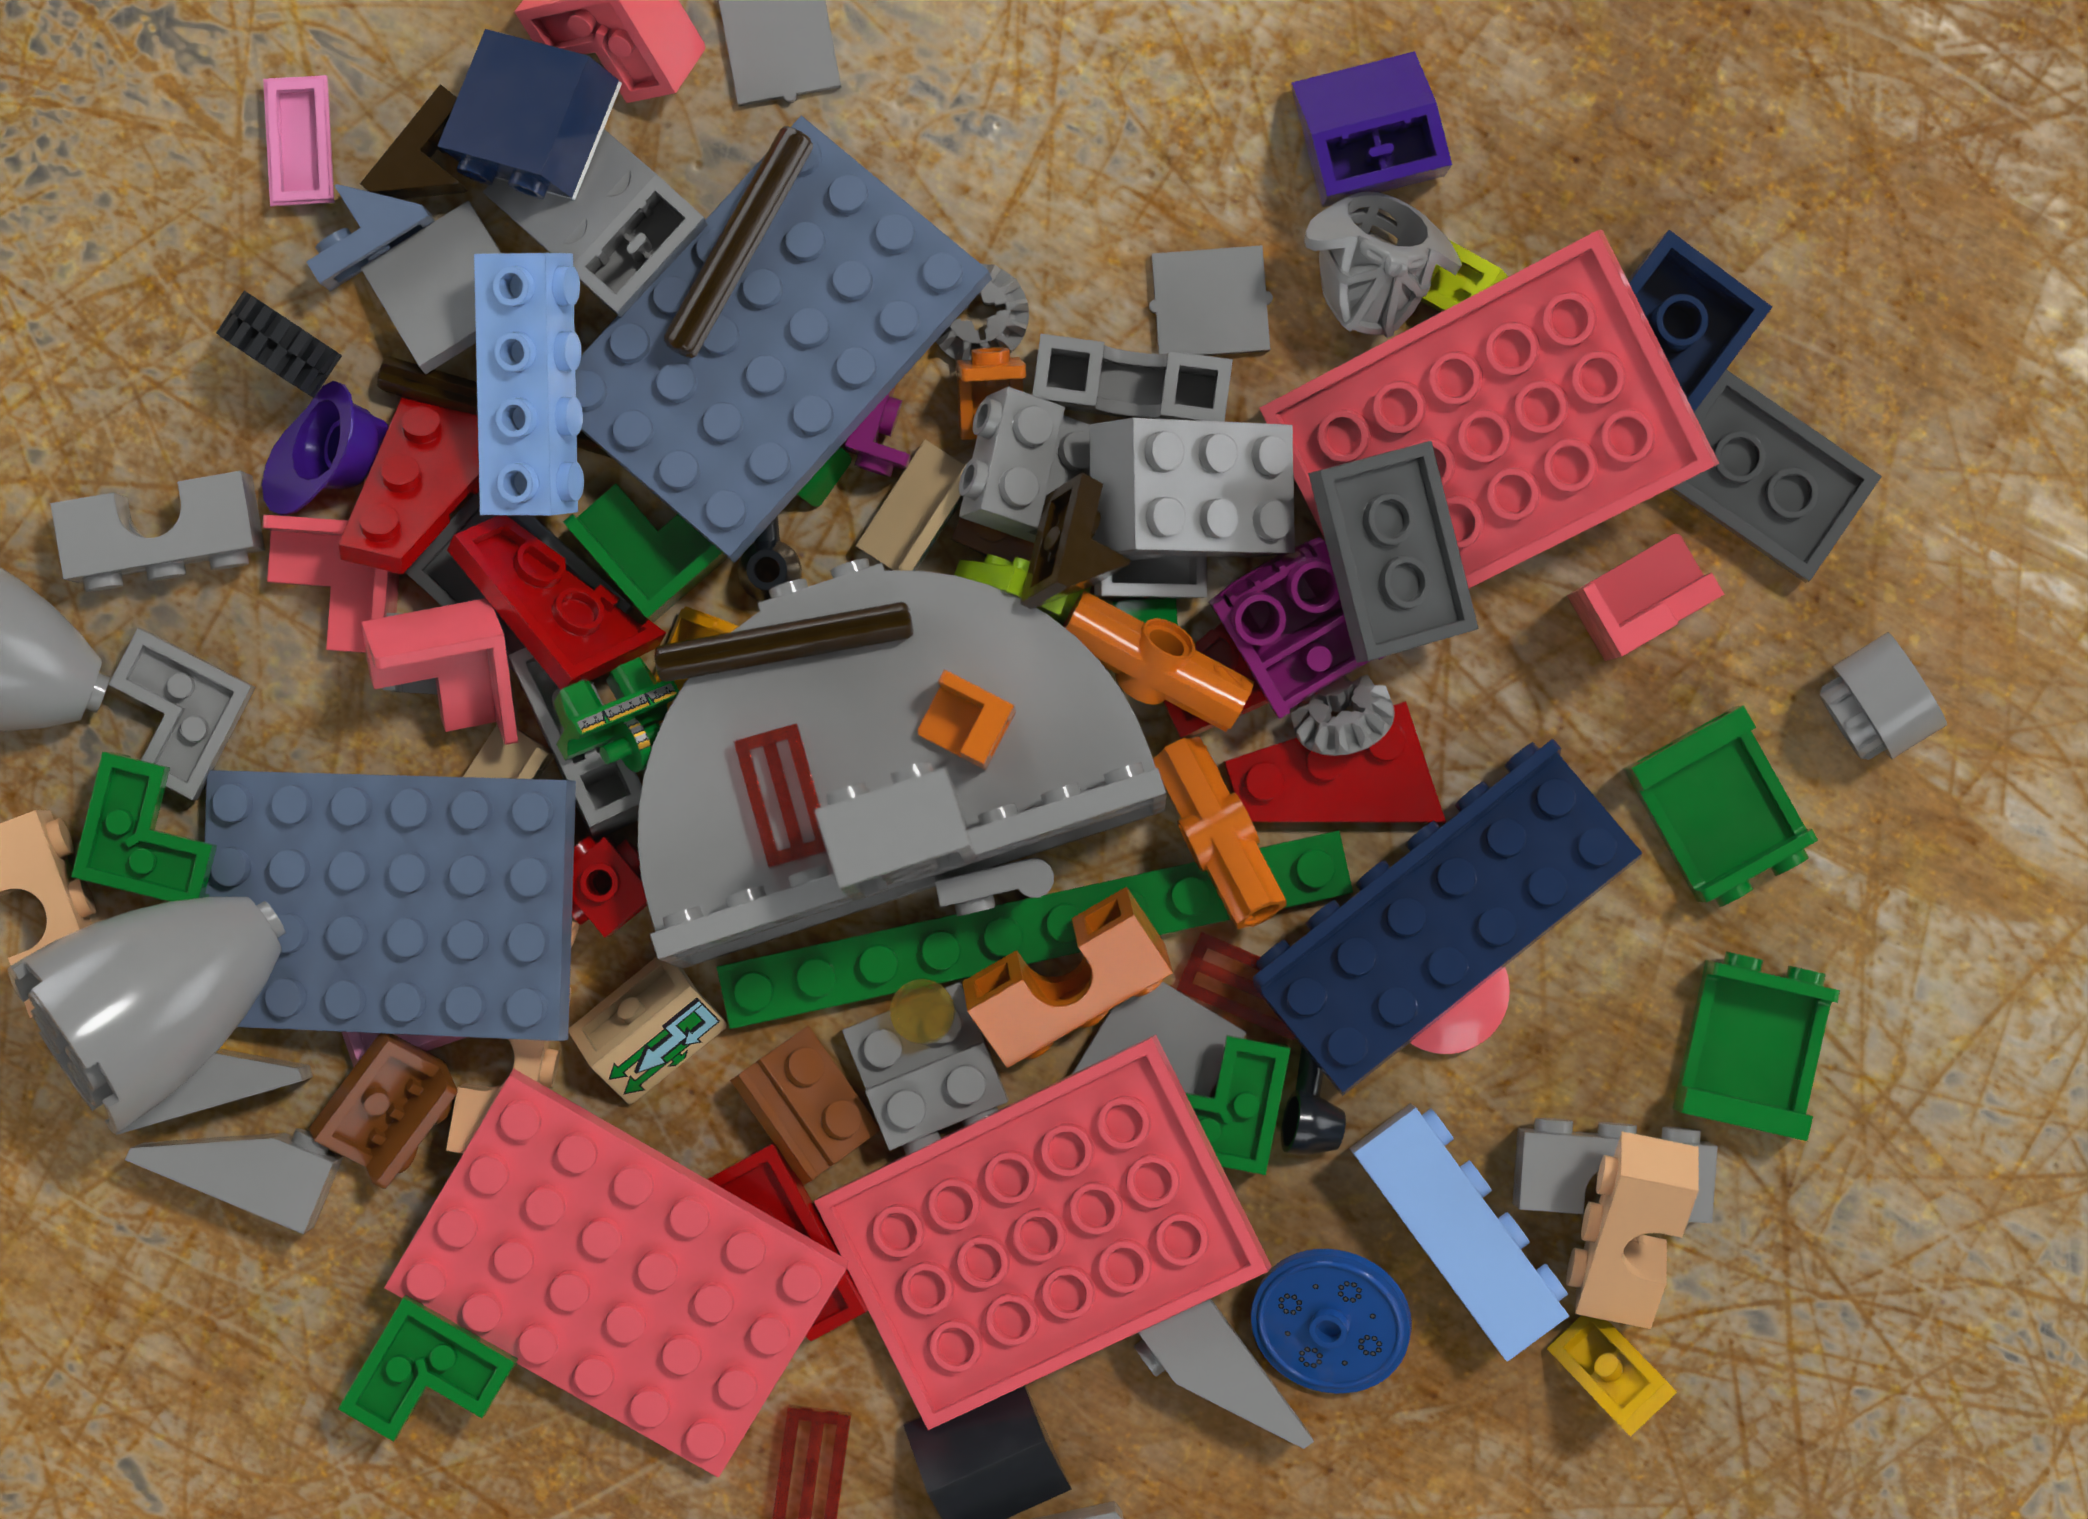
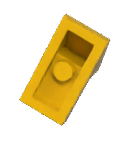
M1581 1315L1546 1348L1630 1437L1677 1393L1665 1378L1608 1320Z

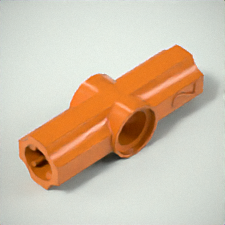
M1084 590L1079 595L1063 624V627L1075 635L1105 668L1116 673L1115 678L1126 694L1145 704L1156 705L1167 700L1226 732L1236 722L1251 694L1254 681L1196 651L1192 637L1183 628L1166 619L1154 618L1144 623Z
M1200 736L1189 739L1182 738L1164 747L1162 752L1153 758L1155 767L1159 770L1165 791L1180 818L1177 820L1178 827L1199 869L1202 872L1207 870L1231 921L1233 920L1237 929L1257 926L1273 918L1279 910L1287 906L1286 898L1258 847L1260 844L1258 834L1242 801L1235 792L1230 794L1216 763L1208 752L1207 746L1204 745Z

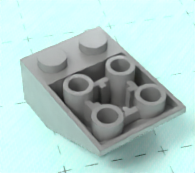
M605 129L602 132L575 200L546 193L544 199L533 198L514 190L508 185L507 181L496 178L493 184L488 185L483 191L489 199L549 253H573V267L578 272L580 282L620 317L628 311L708 225L705 218Z

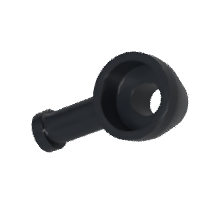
M778 515L754 541L755 543L750 545L742 554L738 564V578L742 588L749 596L761 602L771 599L769 593L771 588L789 581L801 579L802 566L797 553L789 545L780 541ZM773 558L779 565V575L772 582H762L757 577L756 567L761 560Z
M1303 1047L1301 1048L1296 1087L1287 1101L1281 1127L1282 1150L1285 1153L1295 1155H1311L1339 1149L1345 1133L1346 1115L1344 1110L1320 1097L1323 1071Z

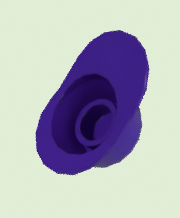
M332 381L323 385L309 406L278 439L266 462L262 490L263 499L270 511L282 516L297 513L322 489H348L361 484L371 470L389 428L388 424L384 420L373 416L367 409L354 404L345 384Z

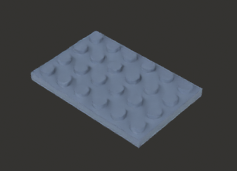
M800 116L791 127L803 132L810 138V141L813 143V150L697 356L688 358L674 352L664 342V334L764 157L706 219L708 225L628 311L622 317L618 315L581 355L579 367L575 370L576 398L580 401L583 412L581 431L733 563L738 560L992 280L988 269L803 116Z
M210 770L206 786L205 842L215 844L217 848L205 893L210 894L209 897H248L256 906L266 901L277 914L285 929V934L278 938L282 951L269 979L249 1012L237 1027L546 1041L568 1040L576 780Z

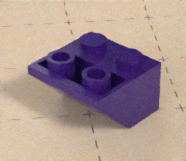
M1415 51L1291 83L1322 207L1333 205L1355 193L1369 191L1381 193L1444 177L1451 168L1452 161L1437 102Z

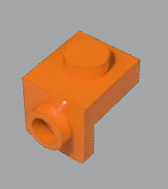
M1000 347L971 350L972 360H956L959 436L961 440L977 439V435L973 433V421L979 405L986 396L1008 386L1023 391V378H1026V364L1020 357H1010V349Z

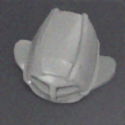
M1379 192L1355 193L1331 205L1310 220L1304 238L1306 248L1320 251L1319 263L1323 295L1338 321L1349 332L1355 330L1365 334H1384L1386 338L1394 336V331L1398 330L1414 313L1421 299L1427 295L1431 287V277L1435 265L1441 266L1454 275L1457 274L1462 266L1460 258L1449 239L1424 214L1397 198ZM1379 208L1388 212L1394 220L1379 213ZM1372 225L1394 235L1397 238V245L1369 232Z

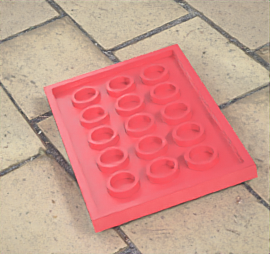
M1597 230L1259 408L1267 424H1289L1293 426V477L1323 537L1324 533L1308 473L1432 441L1468 588L1719 464L1603 230Z
M1156 1034L814 1200L841 1257L849 1261L847 1269L928 1430L1268 1272L1272 1267Z
M513 1068L384 1288L401 1298L406 1295L518 1358L516 1363L719 1478L845 1273L849 1261Z

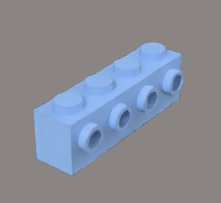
M573 253L474 254L480 515L552 516L577 513L578 500L581 498L584 489V475L580 464L577 462V435L582 427L583 412L581 403L576 398L575 370L579 367L581 361V343L574 329V305L577 303L580 294V279L577 270L573 267Z
M1410 1103L1349 1149L1495 1348L1508 1362L1569 1317L1559 1302L1568 1293L1546 1263L1535 1270L1521 1249L1527 1246L1530 1241L1512 1216L1506 1212L1497 1218L1487 1205L1483 1197L1489 1194L1492 1189L1472 1162L1468 1160L1459 1166L1448 1152L1445 1145L1454 1140V1138L1433 1109L1430 1108L1421 1115L1418 1109Z

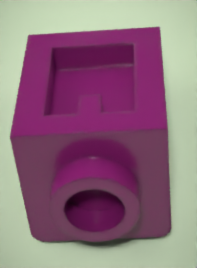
M895 387L847 438L845 444L847 452L857 455L855 466L886 477H891L894 467L905 471L911 461L910 454L877 443L880 433L891 437L901 410L903 400L893 397Z

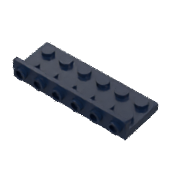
M1554 739L1550 740L1540 749L1534 742L1522 748L1505 764L1504 767L1509 772L1505 777L1491 788L1484 781L1473 787L1455 804V807L1459 810L1456 816L1441 828L1435 821L1424 826L1405 844L1410 851L1407 855L1391 867L1385 860L1375 865L1356 882L1355 885L1360 890L1359 893L1341 907L1335 900L1326 904L1306 922L1305 925L1309 928L1310 932L1292 946L1286 940L1277 943L1255 963L1260 971L1253 977L1254 988L1342 1096L1641 858V850L1560 756L1562 748Z

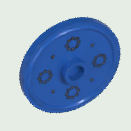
M1337 1249L1306 1250L1293 1254L1277 1263L1260 1282L1251 1310L1253 1334L1259 1349L1268 1362L1291 1381L1303 1387L1325 1393H1352L1379 1384L1389 1377L1400 1365L1406 1354L1411 1337L1412 1320L1408 1302L1393 1278L1370 1260Z

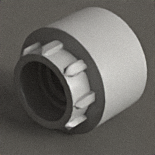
M1889 632L1832 666L1837 677L1823 685L1819 694L1834 722L1860 759L1870 760L1885 751L1890 759H1893L1948 725L1924 680Z

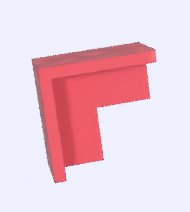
M522 0L514 11L532 41L584 55L596 53L604 68L622 82L619 92L626 103L676 93L705 51L704 41L679 0Z
M263 515V528L271 531L267 582L331 587L326 650L366 653L362 621L387 617V613H397L399 573L340 560L338 544L349 520Z
M1672 534L1568 594L1567 597L1604 661L1622 657L1678 625V621L1725 594L1712 572L1703 575L1682 537L1679 534Z
M486 598L362 621L369 675L374 690L435 678L441 720L446 732L496 722L505 745L518 743L505 637L495 610Z

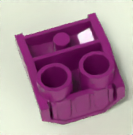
M1320 537L1295 546V553L1277 555L1230 583L1209 601L1210 606L1237 647L1265 699L1279 719L1291 713L1289 710L1307 697L1370 662L1356 663L1327 545Z

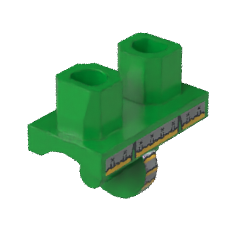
M640 657L619 665L608 675L606 682L616 698L615 701L602 706L589 680H582L567 686L558 693L553 703L564 731L556 745L565 761L600 747L601 758L606 764L622 759L624 764L633 772L637 773L646 769L652 750L651 746H653L661 727L657 722L664 720L668 712L667 703L675 700L680 691L674 681L657 682L655 676Z

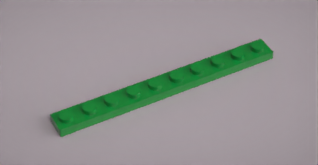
M1340 830L1259 847L1286 898L1287 906L1284 908L1353 893ZM1196 862L1049 893L1038 898H1026L1003 903L991 909L957 916V914L720 965L716 968L729 1028L733 1029L971 977L1016 950L1026 964L1080 953L1072 918L1125 887L1129 889L1159 935L1231 919L1221 898L1217 894L1216 887L1207 870L1202 872Z

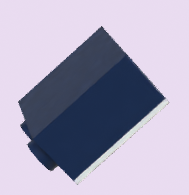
M485 29L438 147L459 162L456 169L459 173L477 182L492 185L496 178L507 181L508 185L514 190L533 198L544 199L546 193L575 200L622 82L588 55Z

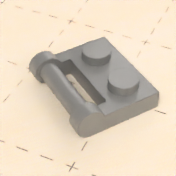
M1029 858L937 880L935 885L940 907L954 904L957 916L994 908L996 905L993 895L1019 889L1020 892L1031 898L1046 895L1054 883V873L1051 866L1045 860Z

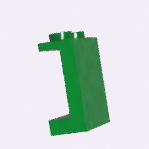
M1744 705L1730 708L1623 768L1697 902L1707 903L1715 899L1719 907L1725 906L1752 891L1753 887L1749 879L1771 868L1774 875L1777 876L1800 865L1809 858L1804 848L1818 841L1813 829H1807L1753 735L1751 730L1755 729L1756 726Z
M1726 951L1723 964L1706 960L1672 1109L1684 1114L1808 1141L1813 1116L1806 1114L1830 1006L1832 1002L1838 1003L1840 990L1823 987L1826 974L1798 967L1788 966L1785 978L1762 973L1764 960Z

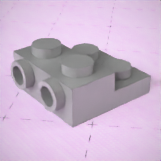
M1009 386L986 396L979 405L973 421V433L977 435L973 457L966 464L959 482V493L964 496L959 517L1035 543L1046 495L1082 472L1090 476L1089 424L1064 416V406Z
M961 981L842 1030L889 1151L903 1146L906 1155L913 1153L940 1139L938 1130L962 1121L963 1126L969 1125L998 1111L997 1106L1007 1103L1009 1100L982 1032L967 1012Z

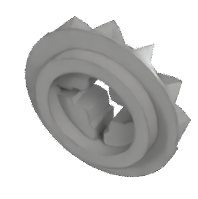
M982 264L989 270L992 280L982 289L978 296H981L984 305H995L996 308L1005 306L1006 310L997 311V315L987 318V328L984 329L985 340H980L979 332L975 330L972 321H961L960 318L955 319L935 341L947 355L955 360H972L971 350L979 348H1008L1010 353H1012L1025 335L1029 320V308L1024 291L1017 279L995 264Z
M1368 675L1361 676L1353 682L1346 676H1343L1337 682L1329 684L1298 703V709L1291 713L1294 732L1299 742L1313 752L1332 756L1356 753L1374 745L1389 731L1395 715L1394 706L1386 685H1374ZM1348 706H1353L1354 711L1350 712L1344 710ZM1331 711L1340 712L1336 717L1331 716Z

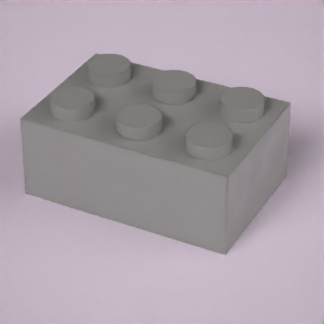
M1128 418L1089 424L1090 477L1103 483L1097 509L1101 514V520L1095 535L1092 537L1093 540L1121 555L1252 558L1295 553L1292 425Z

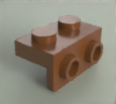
M379 1033L309 1127V1130L315 1142L365 1166L372 1183L382 1189H386L398 1173H403L412 1164L419 1144L433 1125L442 1122L448 1116L455 1101L457 1087L445 1061L394 1034Z

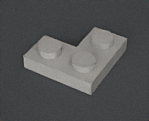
M137 628L108 684L165 714L141 760L170 767L166 787L191 800H198L207 783V776L210 770L214 769L256 688L141 628Z

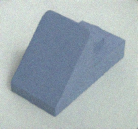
M335 184V188L360 228L353 233L348 228H343L330 234L316 245L315 248L319 254L306 261L319 284L332 291L361 273V267L435 222V219L421 204Z

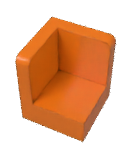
M943 670L938 680L940 687L918 727V734L921 738L986 771L1016 714L1015 705L947 670Z

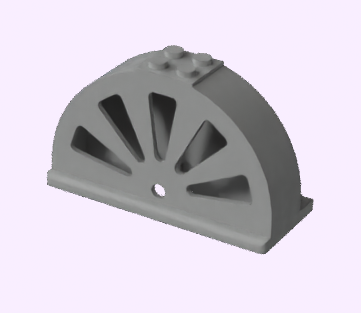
M864 558L833 568L831 570L833 579L809 587L806 579H797L771 588L769 590L771 599L758 603L760 612L756 613L732 632L904 602L910 608L914 629L913 635L908 639L691 677L684 683L669 708L653 743L643 778L638 811V851L641 879L650 915L656 932L650 933L658 959L679 968H687L935 887V881L1003 865L1164 812L1166 791L1135 713L1120 687L1102 663L1075 635L1037 608L1029 609L1020 604V598L988 584L955 575L927 571H885L882 563L870 566L868 559ZM943 670H947L1015 705L1016 714L986 771L921 738L918 734V727L940 687L938 680Z

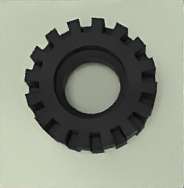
M245 290L216 332L217 335L313 398L342 357L341 354Z

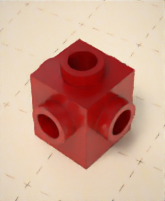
M589 835L574 846L572 917L581 926L590 920L604 938L610 937L648 906L641 879L639 851L628 839H624L618 845L612 837H604L596 843ZM602 870L606 871L612 879L611 889L606 894L602 893L596 886V877Z

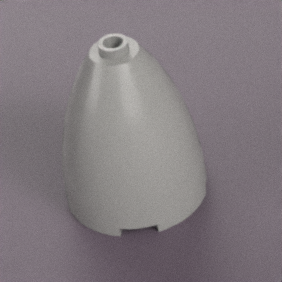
M0 567V731L40 729L80 721L85 709L97 713L110 677L99 673L102 660L82 634L53 605L23 581Z
M203 897L171 901L132 910L93 923L57 939L8 967V974L19 998L23 1002L30 999L34 1006V1009L31 1010L32 1016L41 1030L39 1034L68 1079L92 1111L104 1104L109 1116L105 1122L110 1131L116 1134L164 1101L191 1078L225 1043L247 1015L266 985L282 951L278 938L285 934V929L277 914L266 901L261 902L257 906L248 897Z

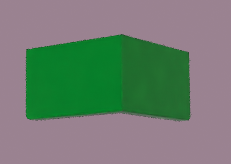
M617 484L613 485L578 517L571 514L563 521L642 614L652 622L661 617L728 558L678 514L658 531Z
M102 752L71 877L170 902L209 897L210 894L205 892L217 845L155 830L170 767L134 759L129 755L121 753Z
M1226 1035L1214 1098L1185 1092L1222 1167L1266 1175L1291 1048L1288 1045L1276 1042L1272 1044Z
M406 1295L398 1305L338 1410L393 1442L398 1438L427 1387L478 1417L483 1418L510 1372L517 1365L518 1358Z

